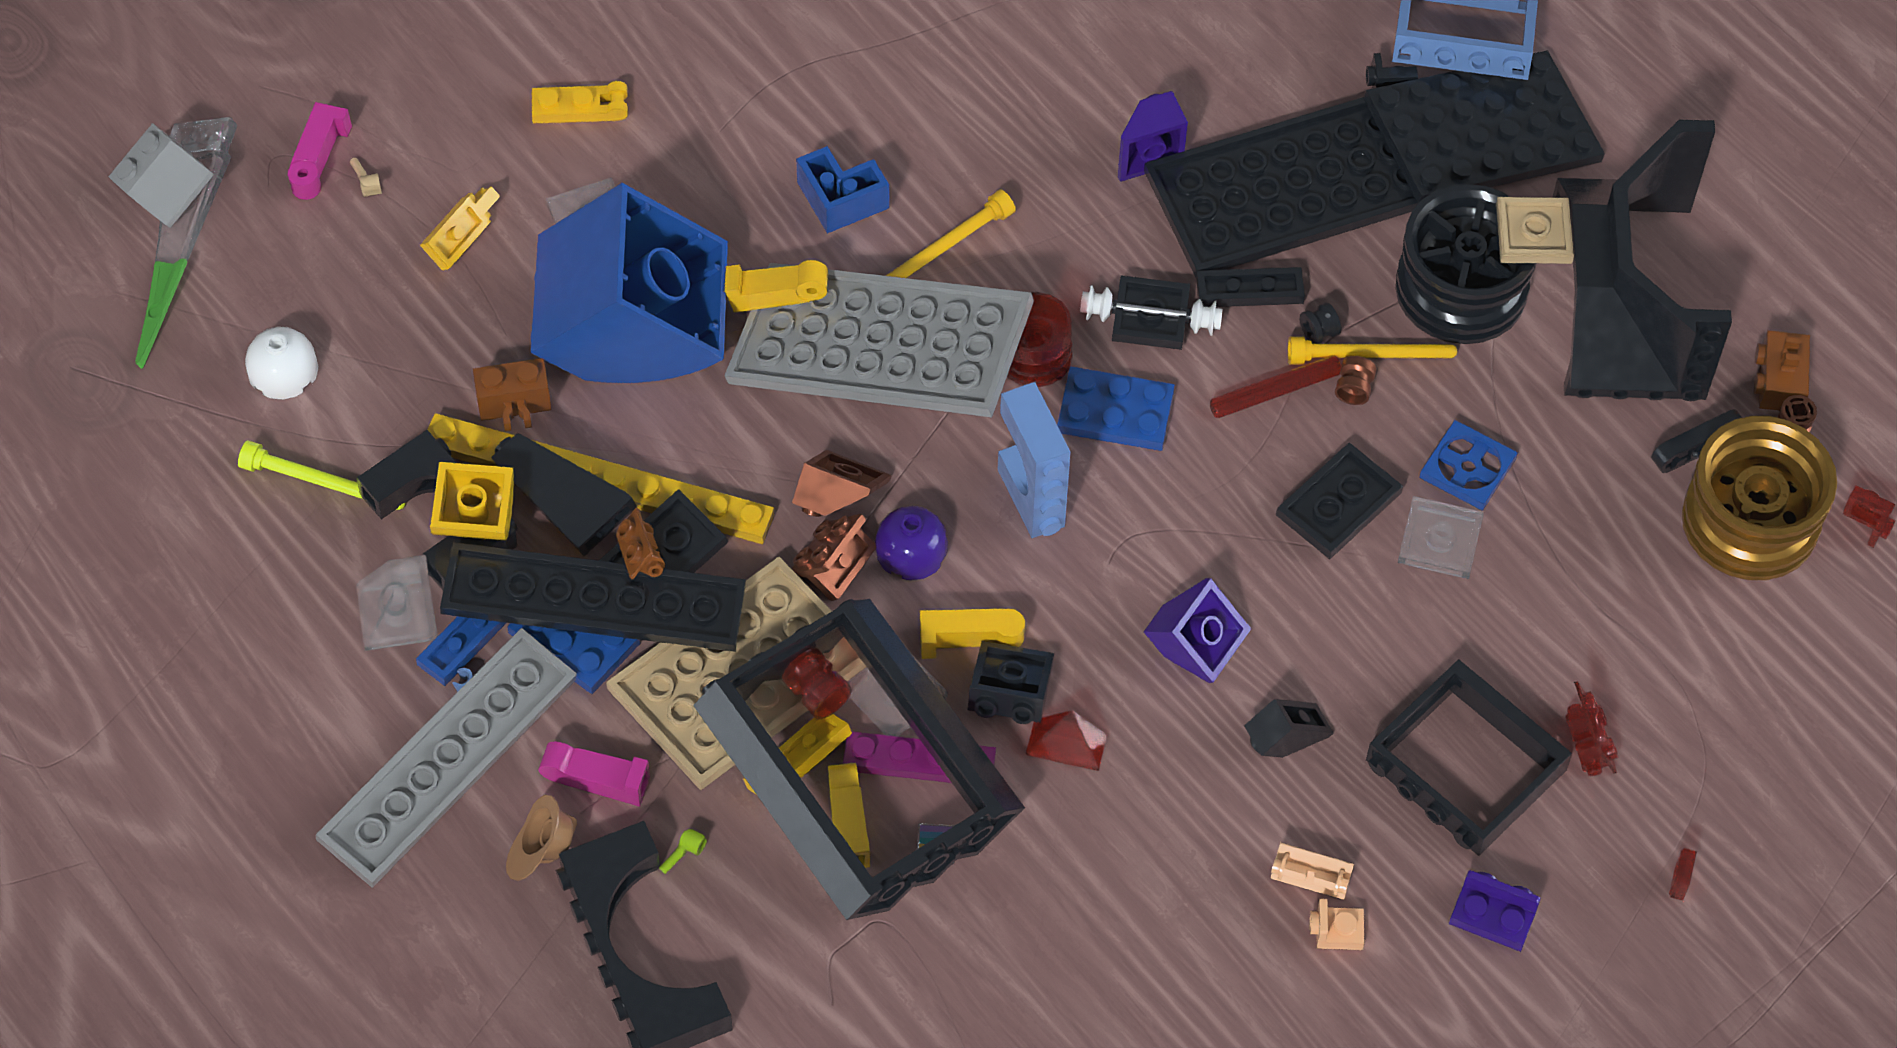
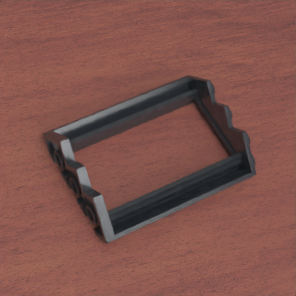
M871 599L846 600L832 612L810 625L801 627L792 636L767 651L756 654L747 663L722 678L708 683L702 690L703 695L693 705L846 920L890 911L913 887L934 883L957 859L978 855L1025 809L1019 798ZM843 637L854 649L974 812L973 815L874 877H871L745 702L763 682L786 679L807 655L829 653Z

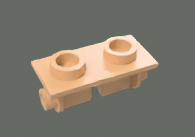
M1280 842L1271 871V879L1344 900L1354 864Z

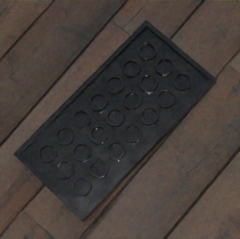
M1364 97L1144 164V173L1195 277L1197 271L1226 270L1412 212L1418 205V202L1363 99Z

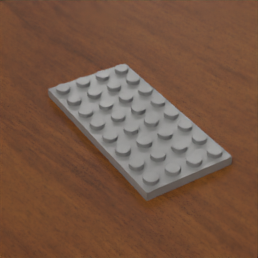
M770 263L769 266H768V268L785 267V266H795V265H786V264ZM828 269L827 294L822 299L750 311L724 376L728 384L992 417L1034 300L1031 292Z

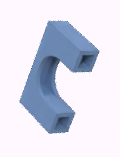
M1032 382L1001 393L1000 414L1016 445L998 451L997 470L1031 538H1035L1041 535L1049 536L1055 534L1065 527L1071 452L1036 383Z

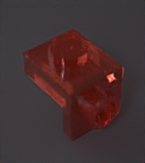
M1855 485L1842 514L1874 529L1867 544L1874 548L1880 537L1885 540L1888 538L1896 520L1890 518L1896 504L1881 498L1874 491L1865 490Z

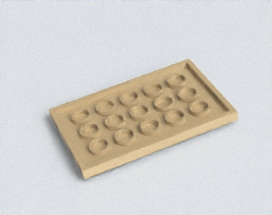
M777 557L746 580L736 652L660 642L606 682L607 689L690 780L702 790L735 765L693 706L703 695V688L711 681L720 679L747 663L756 654L765 652L792 636L801 627L812 624L832 611L780 557ZM843 637L829 653L807 655L786 679L763 682L745 702L772 738L866 668V666L845 637Z

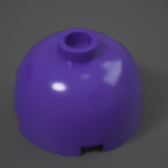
M913 505L900 507L887 514L879 525L875 539L877 560L883 569L890 574L892 571L895 574L902 575V579L910 581L924 579L936 573L941 567V562L945 559L948 551L945 527L937 515L923 507Z

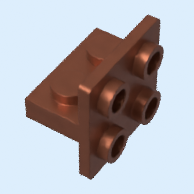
M860 513L848 517L845 515L840 519L822 522L813 533L815 538L811 544L803 548L794 557L793 563L795 565L792 570L800 578L807 577L830 601L838 600L876 549V543L860 529L867 518Z

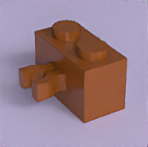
M1767 330L1763 344L1758 343L1756 346L1755 364L1760 365V373H1756L1754 394H1759V409L1780 411L1784 400L1789 396H1809L1810 335Z
M539 358L472 368L481 421L503 418L506 432L512 431L511 420L514 416L519 415L524 420L525 428H532L531 413L552 410L544 359Z

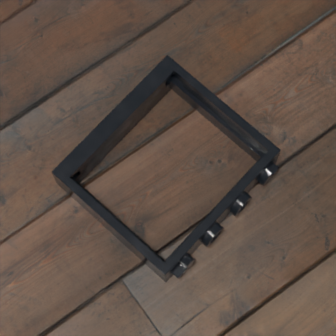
M1458 659L1370 742L1366 761L1375 774L1380 777H1386L1391 781L1402 797L1408 801H1414L1424 809L1425 814L1433 823L1442 825L1451 832L1461 847L1471 849L1476 855L1480 856L1567 771L1572 753ZM1452 693L1545 769L1484 830L1478 827L1391 753L1403 739Z

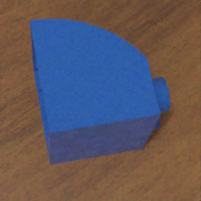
M624 183L617 185L538 234L536 272L534 276L535 291L531 353L544 359L545 362L554 364L583 380L604 383H642L671 379L705 369L723 360L726 294L724 291L728 241Z

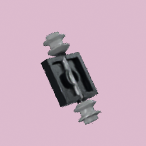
M1121 275L1117 299H1114L1112 302L1113 295L1108 287L1100 294L1095 293L1091 285L1089 292L1083 291L1080 312L1087 313L1086 320H1089L1092 314H1098L1101 321L1105 322L1110 316L1112 309V314H1115L1112 341L1182 350L1185 323H1189V319H1191L1190 327L1194 334H1197L1202 327L1208 328L1210 336H1212L1213 329L1220 330L1223 309L1216 308V301H1214L1211 307H1204L1201 299H1198L1193 304L1192 312H1190L1191 308H1187L1190 284Z

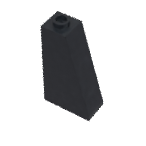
M519 433L512 438L507 437L501 441L495 449V454L491 457L498 467L513 468L514 484L583 556H586L637 508L632 497L625 491Z

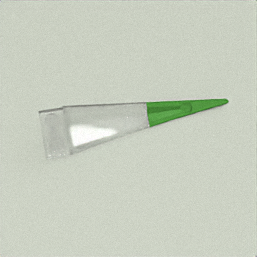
M231 117L176 123L173 126L170 136L207 167L214 176L171 228L160 221L150 295L135 360L141 369L146 363L230 162L231 156L228 151L238 126Z

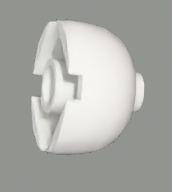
M289 327L266 329L255 337L247 349L245 365L250 384L254 389L256 387L262 391L263 395L268 398L288 399L296 397L303 393V388L310 381L313 383L317 377L318 362L314 347L304 334Z

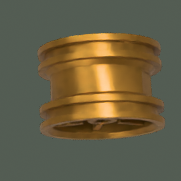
M1749 416L1735 419L1721 426L1707 439L1696 463L1694 477L1689 484L1682 509L1683 529L1690 545L1709 565L1732 577L1745 580H1770L1787 575L1798 569L1810 557L1822 531V525L1830 512L1836 495L1838 484L1836 467L1829 452L1819 439L1805 428L1788 420L1772 416ZM1725 477L1729 485L1721 483L1720 479Z

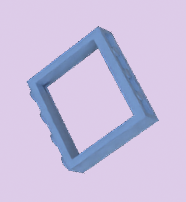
M1411 0L1400 1L1392 62L1528 80L1533 55L1538 0H1526V2L1520 0H1424L1525 14L1522 45L1407 30ZM1400 51L1402 54H1410V56L1400 55Z

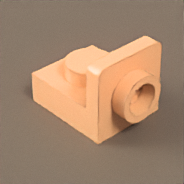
M1319 899L1317 911H1310L1309 921L1310 934H1316L1317 948L1363 950L1364 909L1328 907L1327 899Z

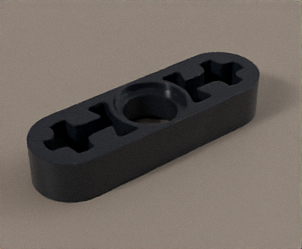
M1729 410L1662 443L1654 450L1651 459L1662 473L1673 471L1699 458L1707 439L1718 428L1742 417L1737 410Z

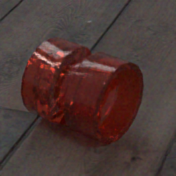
M818 648L805 651L794 659L784 671L782 681L794 695H802V704L815 719L820 720L831 716L847 702L852 693V686L838 671H832L833 664Z

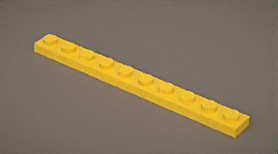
M437 413L434 414L427 429L435 439L441 438L447 444L452 458L486 466H497L491 458L495 454L496 447L505 438L515 436ZM534 441L625 491L632 497L637 508L641 511L654 512L679 489L723 534L759 544L764 543L774 517V507Z

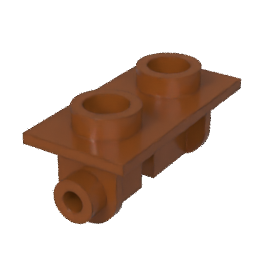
M635 508L630 516L620 523L616 537L630 579H634L639 571L651 577H658L662 574L665 563L660 553L656 551L658 547L653 536V528L642 520L638 508Z

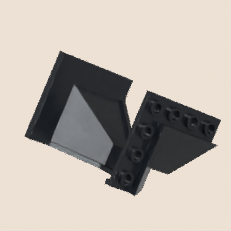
M1679 119L1618 180L1557 178L1552 198H1569L1574 253L1575 295L1570 363L1564 381V396H1577L1579 398H1590L1593 396L1612 397L1614 399H1626L1629 397L1647 398L1649 400H1706L1732 324L1731 310L1687 309L1681 307L1637 269L1632 257L1629 211L1691 213L1715 135L1714 120Z

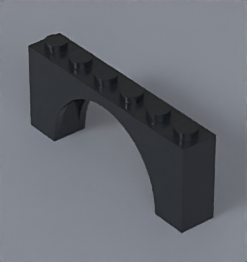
M645 821L559 853L561 868L555 870L558 881L563 891L568 889L571 891L574 900L570 901L569 904L577 923L584 921L588 933L583 934L590 955L598 954L602 965L598 966L597 969L604 987L612 986L616 998L611 1001L619 1021L626 1019L631 1031L626 1033L630 1048H690L732 1031L731 1013L717 982L694 988H672L654 984L632 972L621 961L611 944L610 925L619 902L635 883L660 867L659 853Z

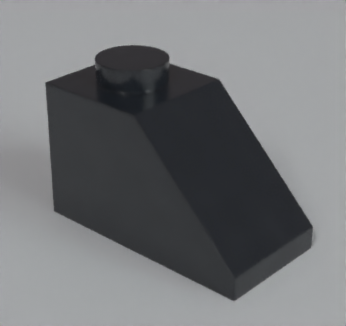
M1274 699L1244 725L1251 737L1250 743L1261 756L1283 758L1327 739L1334 734L1317 703Z

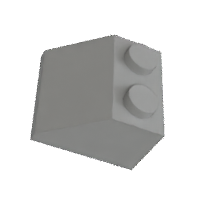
M152 123L108 177L132 199L171 228L214 174L179 142Z

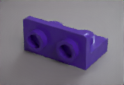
M1469 870L1449 924L1521 952L1541 898L1525 887L1510 886L1497 881L1489 873Z

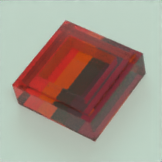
M1686 848L1681 850L1674 868L1669 891L1670 898L1684 900L1690 885L1697 851Z

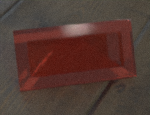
M1073 710L1042 717L1041 723H1033L1026 755L1099 771L1107 735Z

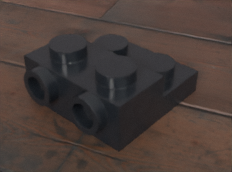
M982 641L970 684L967 710L975 711L982 718H991L994 715L1011 717L1018 724H1029L1031 721L1041 723L1053 667L1054 653Z

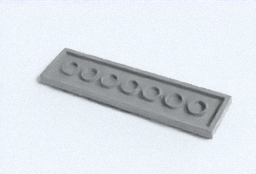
M521 628L316 834V840L373 888L576 681L577 673Z

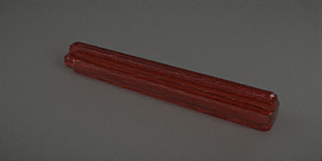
M1331 355L1214 397L1210 400V410L1215 418L1227 416L1340 375L1341 363L1337 356Z

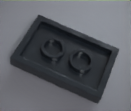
M1349 442L1277 508L1276 516L1328 559H1331L1402 493L1403 485Z
M679 489L643 520L653 528V536L658 547L656 551L660 553L665 563L664 569L695 573L729 542L727 537ZM619 543L599 561L625 564Z

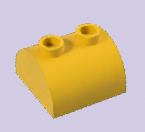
M439 462L430 524L431 534L507 540L513 504V468Z

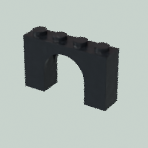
M426 430L358 476L359 494L379 518L383 519L395 511L401 504L408 502L412 498L425 493H435L439 462H456L451 457L452 454L447 444L441 438L435 439ZM511 517L507 540L447 536L423 553L425 571L443 590L453 542L513 550L517 547L516 531L518 528Z

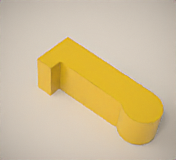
M816 260L803 261L795 266L742 271L740 265L726 266L724 292L734 313L807 303L822 299L827 294L828 268L825 264Z
M1015 609L920 611L921 659L936 658V649L980 647L982 641L1019 647L1024 641L1025 620L1023 615Z
M856 762L828 765L832 823L856 856L860 855L858 859L865 868L870 867V847Z

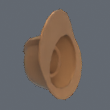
M545 794L538 798L514 840L506 862V871L510 879L520 881L527 878L540 863L553 862L559 859V853L569 849L577 826V820L573 816L559 810L558 802L553 796Z

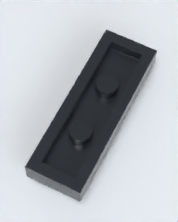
M1302 267L1197 271L1196 275L1198 299H1201L1204 307H1211L1214 301H1216V307L1304 304L1305 294Z

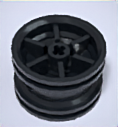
M1472 184L1448 186L1434 191L1422 199L1411 212L1405 228L1402 255L1399 259L1396 273L1395 290L1398 303L1406 317L1417 328L1434 338L1459 344L1483 343L1497 338L1511 329L1523 313L1530 291V280L1536 263H1501L1496 202L1498 197H1510L1502 191Z

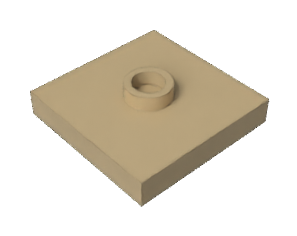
M1497 198L1496 209L1501 263L1572 264L1574 253L1569 198Z

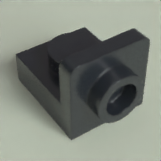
M1373 53L1372 65L1366 66L1367 86H1372L1373 89L1418 79L1417 66L1383 68L1381 53Z

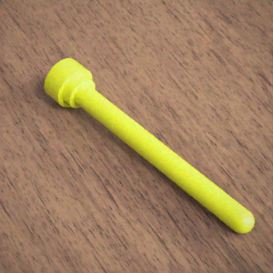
M249 440L241 448L238 458L239 468L254 472L256 469L261 471L263 468L363 499L359 494L358 483L269 455L268 450L263 449L262 444ZM406 503L401 504L396 510L403 509Z

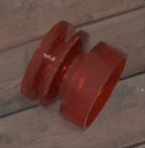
M1031 292L1034 302L1007 377L1021 386L1035 382L1037 387H1044L1061 380L1069 371L1073 360L1072 322L1070 311L1061 300L1050 294Z

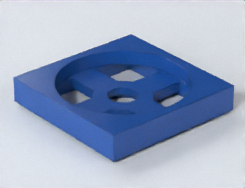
M1454 420L1421 470L1419 478L1483 511L1515 462L1518 452ZM1459 439H1464L1473 444L1469 453L1462 455L1448 447L1451 442ZM1487 452L1498 457L1500 463L1498 473L1482 465L1481 461ZM1439 461L1453 467L1455 474L1450 481L1442 474L1438 464ZM1466 461L1472 462L1475 465V469L1467 472L1463 470L1462 463ZM1474 480L1487 485L1477 489L1464 488L1467 482Z

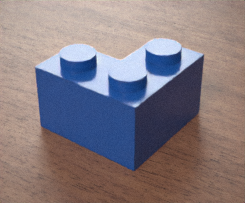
M828 146L796 158L797 183L827 234L889 209V183L874 159L842 171Z

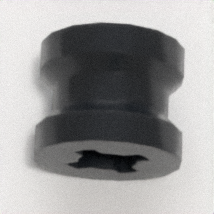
M1327 302L1319 305L1316 311L1307 310L1300 314L1299 320L1302 331L1307 340L1312 341V344L1322 343L1324 337H1335L1341 334L1342 327L1338 314L1333 306Z

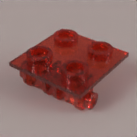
M1578 681L1574 682L1582 707L1580 704L1569 706L1565 718L1572 734V740L1577 742L1575 749L1578 751L1582 770L1587 772L1588 776H1597L1602 773L1603 767L1609 766L1613 774H1615L1617 770L1613 760L1619 758L1612 738H1608L1604 726L1608 725L1605 713L1601 705H1597L1591 691L1585 692Z

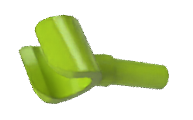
M693 829L685 830L679 840V846L659 869L666 874L687 851L697 856L700 855L707 843L705 835Z

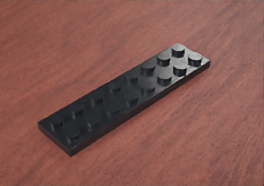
M453 542L440 604V613L443 615L736 652L746 579L664 569L658 577H651L639 571L634 579H630L626 564Z

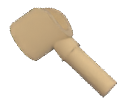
M352 158L350 164L358 175L363 196L382 194L378 173L367 175L359 160Z

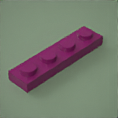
M852 732L846 738L843 764L856 762L858 773L952 783L920 739ZM980 746L995 766L996 747Z

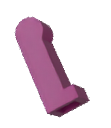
M315 102L287 174L292 193L297 198L303 200L312 199L321 191L320 176L338 135L348 137L352 128L348 109Z
M556 741L547 743L538 769L543 777L553 782L639 807L650 779L649 763L646 759L633 757V760L629 761L580 748L575 749L568 744Z

